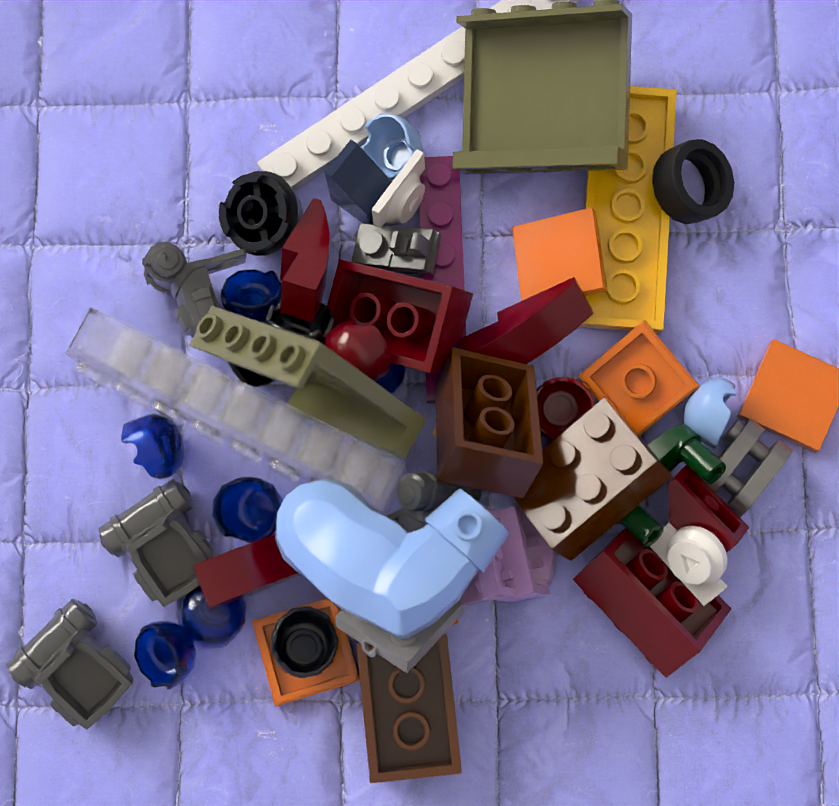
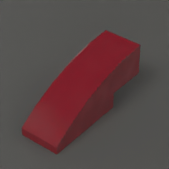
M316 198L312 199L282 247L280 280L282 281L280 312L309 322L314 321L322 303L326 287L330 233L327 215L322 201Z
M573 277L497 312V322L460 338V349L528 364L576 330L593 314V309L577 280Z
M275 535L193 565L194 575L209 611L302 575L282 558Z

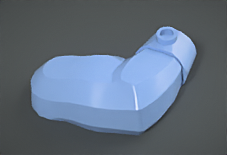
M325 479L300 485L285 497L277 512L275 539L282 558L294 570L305 576L333 604L349 614L365 620L399 638L408 639L432 625L459 601L477 572L481 571L484 573L510 533L492 514L461 489L453 493L424 519L427 523L424 528L409 533L388 517L377 513L352 485L336 479Z

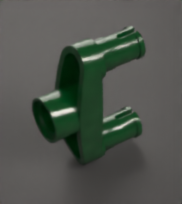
M686 424L669 429L648 444L649 448L669 472L679 463L684 462L708 484H712L726 470L725 463L701 443V437ZM640 505L616 523V525H623L646 547L654 544L661 537L664 530Z

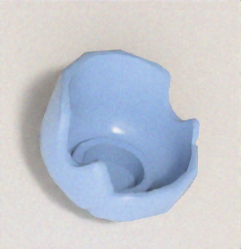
M381 113L365 125L368 131V139L361 148L391 181L395 179L416 149L423 152L419 131L400 116Z
M719 377L709 379L700 385L689 396L684 412V424L701 437V442L713 449L717 447L730 419L731 410L725 405V402L730 396H736L737 394L735 390L736 385L733 382Z

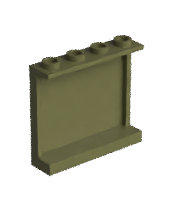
M619 0L593 1V6L577 7V4L573 2H556L552 4L551 9L536 10V7L531 5H516L511 7V12L496 13V10L490 8H476L471 10V15L456 16V23L465 28L462 151L453 152V169L465 174L628 170L632 13L623 4H619Z
M211 306L208 313L199 321L196 333L189 344L195 349L296 387L285 407L286 409L300 417L404 460L427 420L322 343Z

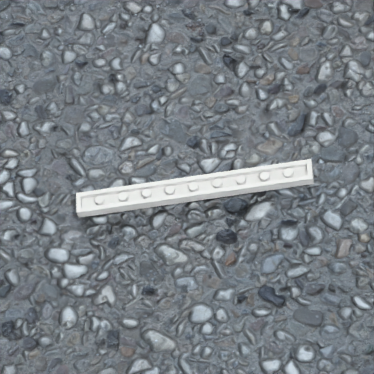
M501 0L490 9L496 10V13L511 12V7L516 5H531L536 7V10L551 9L552 4L556 2L578 3L581 0ZM460 27L259 160L257 165L260 171H269L279 175L295 191L326 171L350 139L360 147L364 145L368 139V131L365 125L381 113L395 114L405 118L464 79L465 28Z

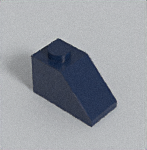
M350 139L324 172L331 201L363 224H374L372 208L392 181L366 152Z

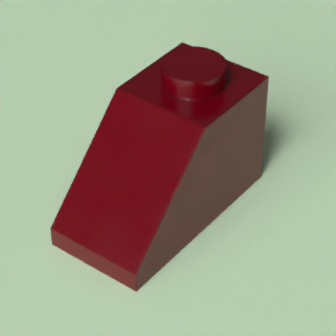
M687 465L668 483L669 523L676 530L685 526L702 527L713 533L720 540L727 553L739 543L749 529V526Z

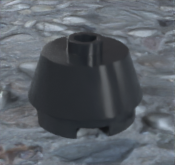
M255 171L236 178L232 182L234 185L228 192L226 201L220 202L219 221L223 233L226 237H230L239 249H245L248 254L265 256L277 252L284 246L303 215L300 199L282 177L269 171Z

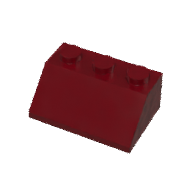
M339 259L327 306L332 310L335 318L333 328L340 323H346L351 320H355V325L358 326L374 325L379 329L388 344L391 363L434 374L449 354L451 348L456 345L463 335L473 293L453 286Z
M626 528L613 538L572 579L583 590L584 594L608 616L615 627L626 635L644 654L648 662L654 665L665 678L703 649L732 609L719 595L703 606L650 546H644Z

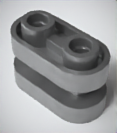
M752 418L745 424L737 420L722 440L728 444L718 457L726 465L723 475L712 484H708L703 480L715 492L722 487L732 495L727 505L739 517H742L755 503L793 452L790 447L779 439L770 448L761 443L758 439L765 428ZM748 454L758 463L745 480L742 481L732 472L745 455Z

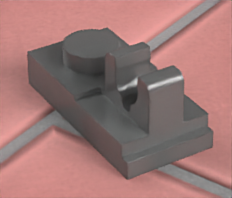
M360 223L351 262L387 271L433 275L441 234L433 229L383 225L379 228L374 224Z

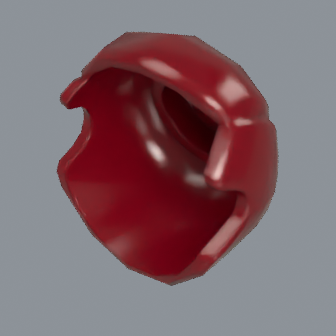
M351 320L346 323H340L326 334L324 346L374 382L388 373L391 362L388 344L376 326L355 325V320Z
M551 378L544 381L536 389L540 432L551 440H555L595 406L594 395L585 384L574 378Z

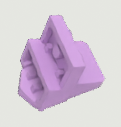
M511 506L501 510L484 507L510 534L484 573L481 571L477 572L459 601L463 603V606L492 600L515 602L551 595L549 586L553 579L558 553L551 550L521 507Z

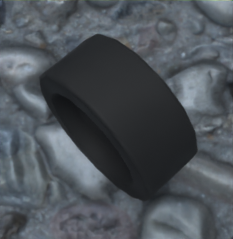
M688 140L674 146L661 154L654 165L652 184L655 197L662 210L675 221L683 224H692L716 217L727 209L733 198L735 182L732 167L725 154L715 144L706 140ZM684 160L690 161L699 170L703 178L705 194L702 204L696 203L688 195L683 185L681 172Z

